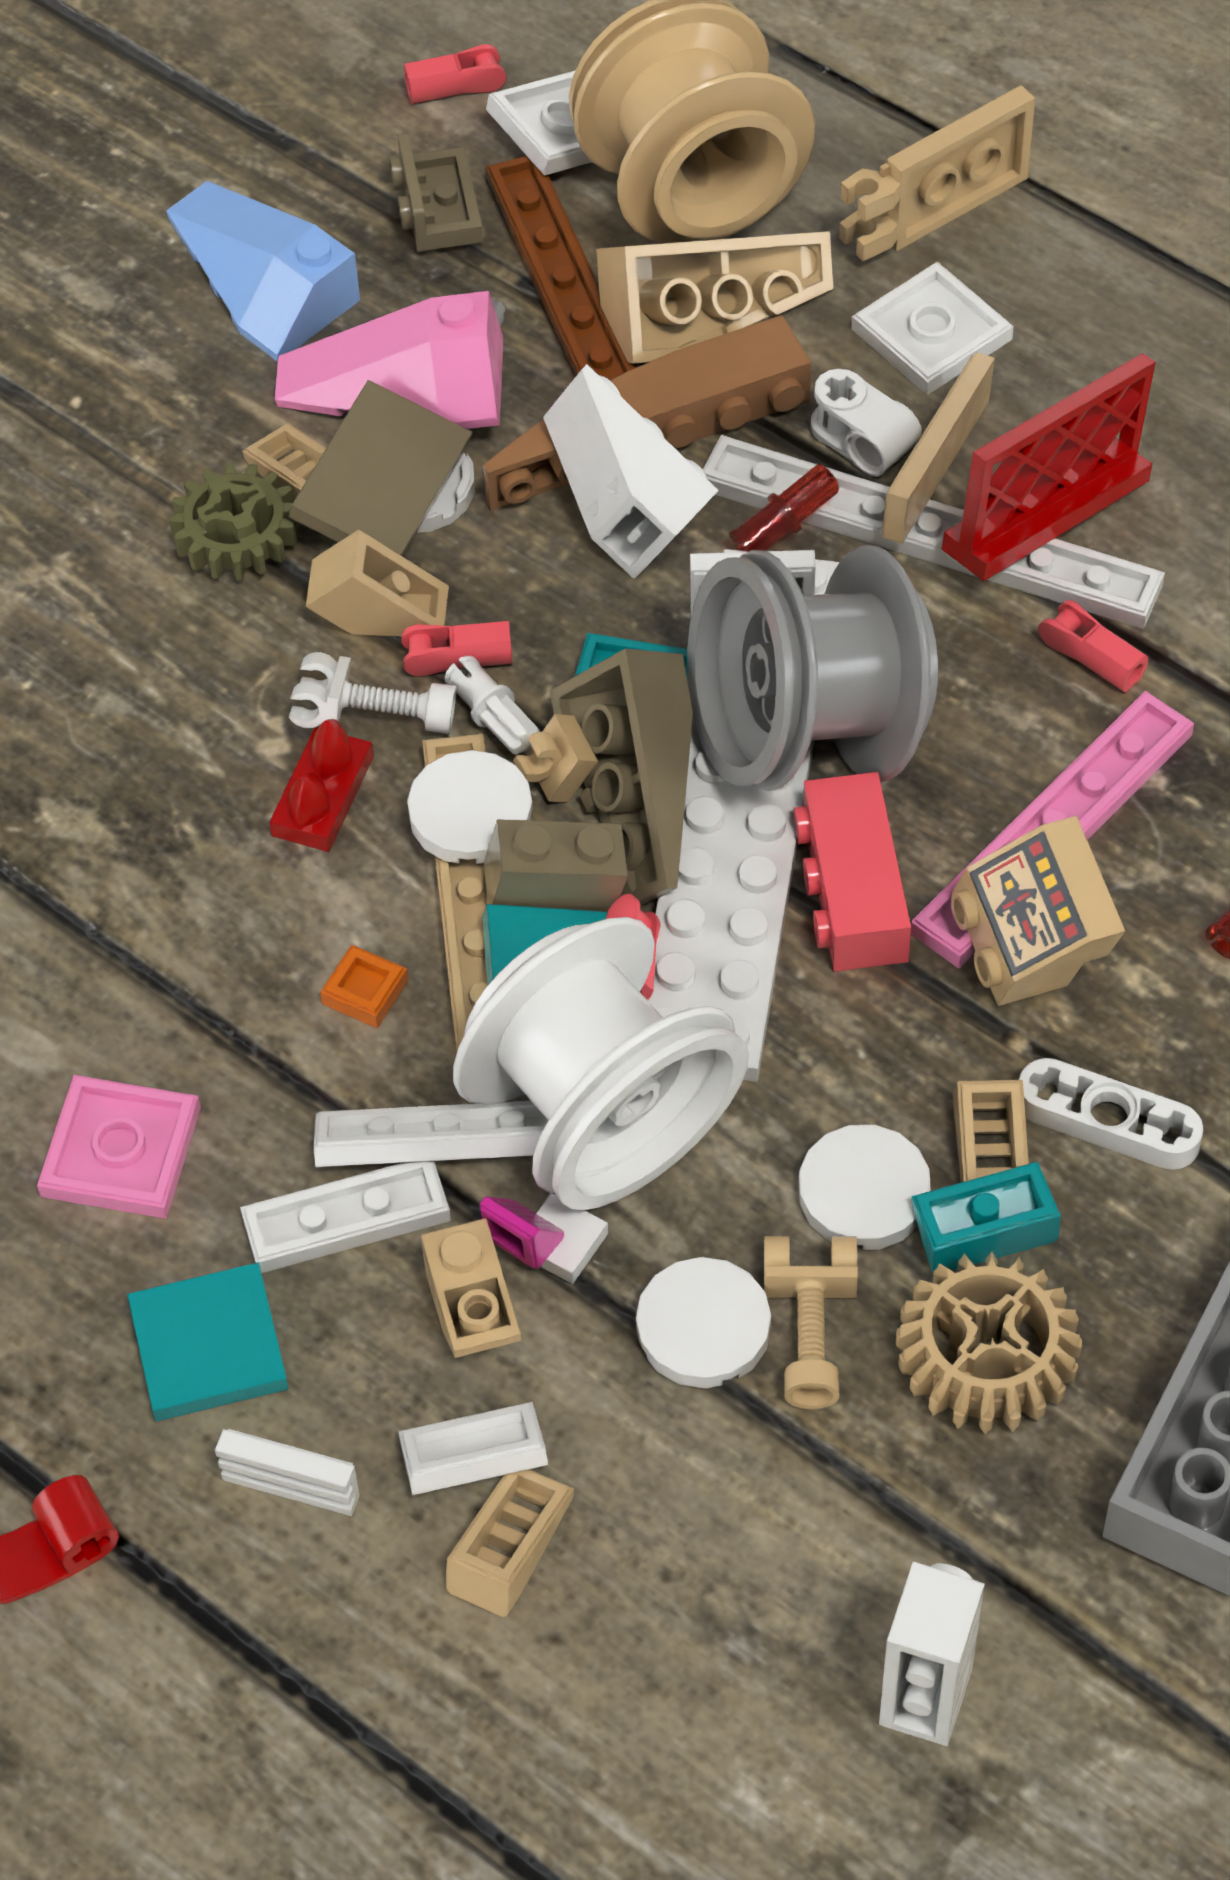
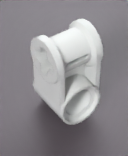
M833 369L821 374L816 380L814 397L818 407L811 416L810 429L812 434L819 442L830 446L852 461L862 472L875 477L883 475L912 449L921 438L922 428L914 413L904 404L892 400L868 384L858 374L846 369ZM849 388H851L850 400H848ZM827 415H828V416H829V417H828V425H827V427H826V421H827Z

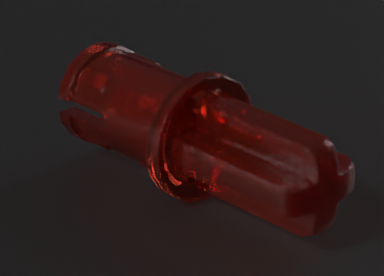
M816 465L780 495L773 492L768 495V504L737 529L729 532L731 540L734 543L739 542L735 545L739 551H767L790 531L796 534L801 531L800 523L838 493V481L824 465Z

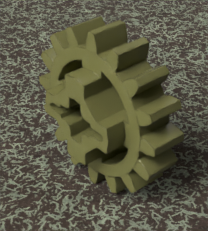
M227 463L224 475L216 476L213 471L207 468L203 470L204 483L199 485L187 480L184 483L186 497L173 498L174 515L169 516L172 539H175L177 554L179 557L189 556L191 569L194 571L203 568L206 564L210 565L211 575L214 579H218L225 569L233 570L236 580H243L245 568L253 567L261 575L267 573L265 560L271 558L274 561L283 562L286 559L284 545L294 546L297 543L295 528L299 527L300 523L288 517L291 505L294 502L291 487H280L278 474L275 472L266 475L262 479L259 478L257 465L251 464L245 473L242 474L236 473L233 463Z

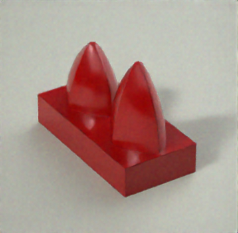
M335 719L325 720L319 727H315L269 822L272 837L330 852L374 758L372 742L348 736L340 723Z

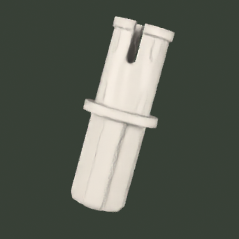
M473 656L459 658L462 666L469 672L467 677L453 663L445 674V683L457 686L456 693L472 709V719L478 726L488 727L512 754L521 752L527 754L532 747L528 738L531 734L540 731L514 703V693L508 686L498 685Z

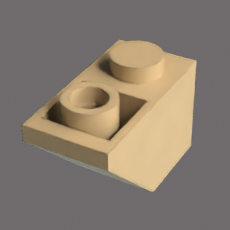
M484 1218L422 1234L421 1242L426 1276L442 1331L454 1357L457 1358L521 1341V1333L487 1219Z

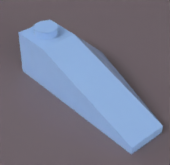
M209 181L204 182L166 210L168 220L193 260L200 263L208 276L213 292L217 298L221 297L230 311L232 322L239 333L277 362L278 356L300 347L360 301L355 253L315 224Z

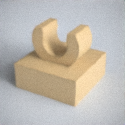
M554 714L542 732L530 735L528 739L532 747L525 756L517 755L513 761L528 782H539L549 802H569L598 760L575 716Z

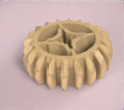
M991 1252L985 1258L984 1266L975 1267L973 1262L964 1253L962 1258L958 1260L957 1273L939 1263L937 1269L933 1271V1283L919 1279L918 1284L914 1287L913 1300H906L902 1306L900 1321L903 1324L896 1331V1346L899 1347L898 1350L903 1351L899 1354L898 1365L902 1375L912 1376L910 1379V1390L913 1393V1397L930 1395L928 1408L932 1416L947 1408L954 1410L953 1423L957 1429L967 1422L968 1416L980 1419L979 1426L984 1434L992 1429L993 1419L1002 1418L1005 1425L1014 1432L1020 1425L1021 1412L1039 1422L1040 1418L1045 1415V1402L1058 1406L1064 1399L1066 1390L1064 1384H1071L1076 1378L1078 1369L1076 1358L1080 1356L1082 1348L1080 1335L1074 1333L1077 1331L1079 1321L1076 1310L1064 1309L1067 1296L1064 1293L1063 1287L1046 1290L1048 1277L1044 1269L1030 1277L1023 1275L1024 1264L1020 1257L1014 1260L1008 1269L998 1267V1260L994 1253ZM1023 1321H1026L1033 1328L1040 1339L1044 1351L1040 1358L1028 1350L1029 1342L1019 1334L1020 1324ZM938 1328L950 1335L949 1343L958 1349L957 1360L953 1365L944 1358L935 1343L933 1336ZM1001 1337V1342L999 1344H995V1342ZM982 1340L983 1343H980L976 1348L977 1341ZM986 1340H992L991 1345H987Z

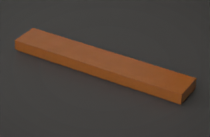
M527 156L486 166V181L574 376L576 377L586 364L598 375L609 380L637 368L635 363L627 362L600 307L599 284L549 176H544Z

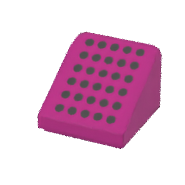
M485 1196L480 1202L482 1219H487L493 1243L531 1268L539 1269L564 1238L565 1234L562 1229L514 1200Z

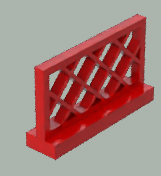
M1142 353L975 450L972 455L963 519L958 524L944 531L941 549L984 582L1149 482L1153 463L1140 455L1138 449L1156 362ZM1002 461V463L999 465L997 470L992 475L993 466Z

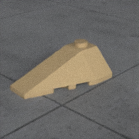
M830 231L596 249L600 307L628 363L651 362L676 350L753 325L772 315H779L833 289Z

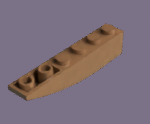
M783 315L676 350L625 372L610 381L617 387L620 396L642 417L651 420L660 428L664 438L674 448H681L692 441L724 430L736 429L750 421L777 412L789 411L800 404L809 402L811 361ZM544 420L527 430L483 464L486 503L490 511L509 504L521 503L532 496L564 485H570Z

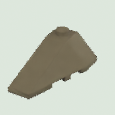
M625 648L550 690L553 714L575 716L598 760L597 764L583 781L586 788L580 794L586 811L597 812L601 823L622 825L628 873L622 894H632L640 901L641 906L677 889L693 709L683 654Z

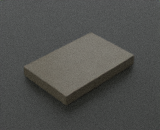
M367 380L291 505L288 517L337 542H340L359 529L403 557L467 448L472 431Z

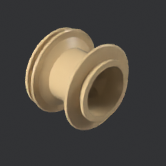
M649 0L627 11L612 22L592 42L582 56L572 78L569 92V111L579 145L591 162L607 172L619 175L617 180V197L623 217L635 232L649 241L665 244L719 240L750 227L767 215L787 196L799 180L810 159L815 141V119L810 103L802 91L790 81L769 73V51L764 35L752 19L727 0Z

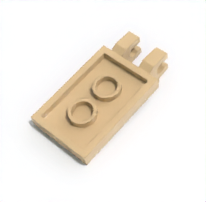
M1020 85L887 158V163L880 166V171L862 168L842 181L841 199L847 205L855 202L858 196H864L858 199V210L840 222L839 239L844 244L853 242L856 236L868 234L857 239L856 255L862 261L891 248L897 252L1028 179L1035 97Z

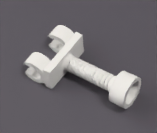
M314 652L303 658L300 666L301 670H319L327 676V679L316 680L311 677L302 676L300 683L293 688L290 699L311 700L318 706L314 710L292 706L289 718L296 725L303 728H314L328 719H335L339 722L342 709L350 705L351 708L356 706L357 709L362 707L364 710L368 708L371 711L374 709L375 711L381 710V712L387 711V713L393 712V714L399 712V715L405 713V716L411 714L412 717H415L417 715L418 718L424 721L425 731L450 734L457 686L432 683L430 689L420 695L416 692L412 694V692L406 693V691L400 692V690L394 692V689L388 691V688L382 690L381 687H378L376 690L374 686L370 689L368 685L364 688V685L361 684L359 687L358 684L352 686L349 683L350 657L339 656V660L336 662L328 654Z

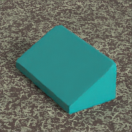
M1038 1162L911 1196L912 1207L932 1273L937 1269L939 1263L951 1271L957 1270L958 1260L962 1258L964 1253L975 1265L984 1262L991 1252L994 1253L996 1258L1053 1243L1059 1238L1061 1215Z

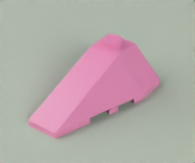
M489 291L432 297L278 356L275 389L277 407L341 416L350 410L367 380H370L466 429L500 425L503 334Z

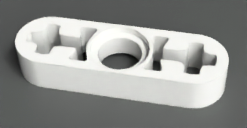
M1051 1058L1038 1059L1029 1063L1020 1074L1019 1080H1023L1025 1117L1033 1123L1163 1169L1175 1170L1184 1168L1191 1164L1199 1153L1203 1135L1202 1120L1191 1107ZM1046 1084L1057 1087V1093H1053L1049 1100L1037 1097L1038 1091H1042ZM1077 1093L1083 1094L1079 1113L1071 1111L1072 1104H1075ZM1102 1102H1113L1120 1105L1126 1111L1128 1118L1119 1125L1108 1126L1095 1120L1091 1114V1109ZM1139 1114L1148 1117L1147 1123H1144L1142 1135L1135 1133ZM1170 1127L1181 1130V1137H1178L1174 1144L1162 1141L1163 1135L1168 1132Z

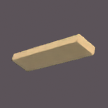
M978 352L970 357L888 489L882 526L883 538L901 544L905 541L989 402L995 362L994 357Z

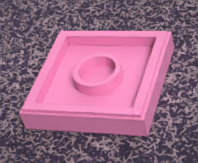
M73 1075L37 1184L40 1197L167 1219L201 1110L199 1096Z

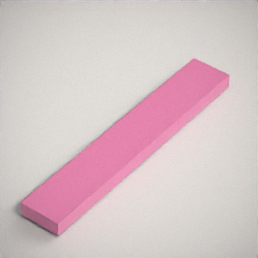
M1144 691L968 866L1041 825L1076 815L1088 840L1192 736L1194 722L1147 691ZM965 869L910 923L911 935L958 969L976 952L968 931L959 928L951 909L952 891Z

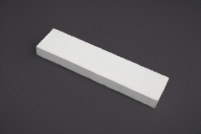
M532 1101L323 1111L316 1113L314 1134L315 1167L533 1156L539 1137L548 1119Z

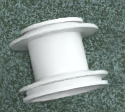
M629 917L609 918L591 924L574 925L561 929L544 937L513 959L492 980L475 1003L468 1017L464 1037L458 1047L453 1065L454 1086L458 1094L467 1101L479 1104L505 1102L526 1094L548 1119L533 1155L532 1174L539 1187L548 1193H555L557 1198L570 1209L588 1210L616 1202L639 1190L664 1173L691 1150L718 1121L740 1088L748 1067L749 1052L747 1045L735 1033L733 1020L723 1009L711 1006L688 1008L663 1018L640 993L653 962L655 942L651 930L641 920Z

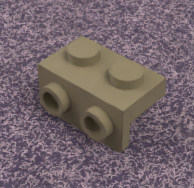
M397 134L399 155L389 157L394 190H405V196L397 197L402 230L413 229L417 252L483 242L482 223L465 146L413 154L409 134Z

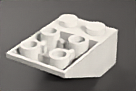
M587 364L543 417L591 539L633 579L651 563L719 491L708 481L705 472L698 464L684 458L664 438L662 431L654 422L636 412L620 396L617 387L609 379L598 375Z

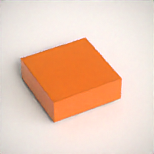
M351 945L320 992L322 1005L378 1029L409 981L407 968Z

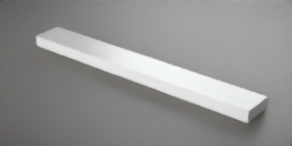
M724 435L720 436L703 468L708 481L719 490L715 495L975 576L941 549L944 531L962 521L964 512L962 509L929 499L905 541L901 544L883 538L882 526L886 493L890 488L888 486ZM1055 538L987 580L1058 603L1072 600L1087 612L1144 629L1163 587L1165 572Z

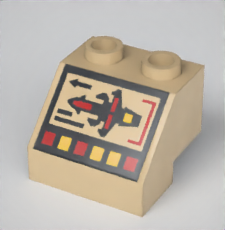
M1077 815L1041 825L968 866L952 891L951 909L954 919L960 929L968 931L976 951L974 954L976 973L982 985L986 988H991L998 1006L1068 986L1084 962L1108 956L1125 932Z

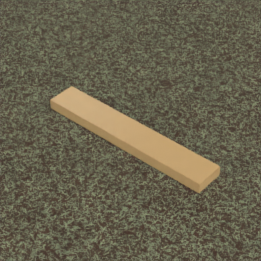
M483 734L422 740L425 767L450 753L470 750L485 752ZM435 856L456 1050L458 1051V1047L464 1037L468 1017L475 1003L487 987L482 920L484 910L488 904L484 863L476 864V859H460L459 864L443 861Z

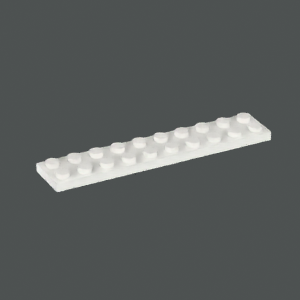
M724 549V553H729V552H747V551H738V550ZM815 559V595L825 593L829 579L839 562ZM693 716L677 889L658 898L655 914L659 918L661 927L656 943L654 991L648 1001L663 1018L688 1008L711 1006L723 1009L732 1018L735 1033L746 1043L749 1052L748 1067L743 1080L758 1082L797 850V833L793 818V807L803 806L804 781L809 778L815 740H811L805 759L793 779L782 788L766 791L755 788L753 785L738 786L730 784L721 777L710 763L701 744Z

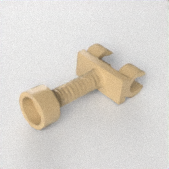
M764 1236V1291L766 1297L797 1298L798 1361L792 1362L784 1371V1397L789 1404L795 1407L821 1409L835 1404L839 1399V1370L833 1363L825 1361L824 1298H857V1236H831V1266H790L789 1236Z

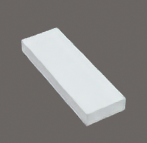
M434 1161L404 1162L240 1207L255 1263L259 1262L261 1273L451 1221L449 1206Z

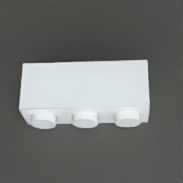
M913 1562L886 1643L879 1725L947 1747L973 1668L985 1585L984 1583L972 1580L971 1576L964 1570L943 1563H936L929 1567Z

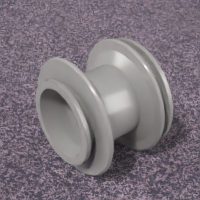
M862 545L852 549L837 565L829 579L825 593L819 595H803L793 574L779 558L768 551L752 550L741 555L739 558L732 557L718 561L707 572L699 587L692 609L688 635V685L694 721L701 744L710 763L719 775L730 784L738 786L753 785L755 788L766 791L782 788L793 779L805 759L811 740L832 739L841 757L856 774L878 772L880 783L892 780L900 774L915 754L933 712L938 684V655L935 634L927 608L919 593L915 590L906 571L892 554L879 546Z

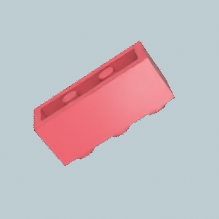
M871 772L804 781L803 806L793 807V818L797 833V844L808 843L811 857L803 858L806 892L808 896L818 895L821 910L813 911L814 932L818 949L829 948L833 972L909 962L911 924L879 773Z

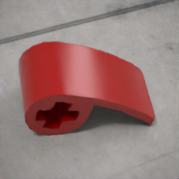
M71 1475L51 1483L36 1496L32 1503V1512L36 1520L0 1536L1 1604L19 1600L73 1576L102 1559L116 1546L119 1540V1533L89 1481L84 1476Z

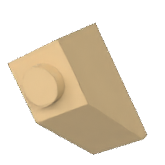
M358 529L312 559L306 607L351 635L401 637L402 632L412 625L444 626L449 586Z

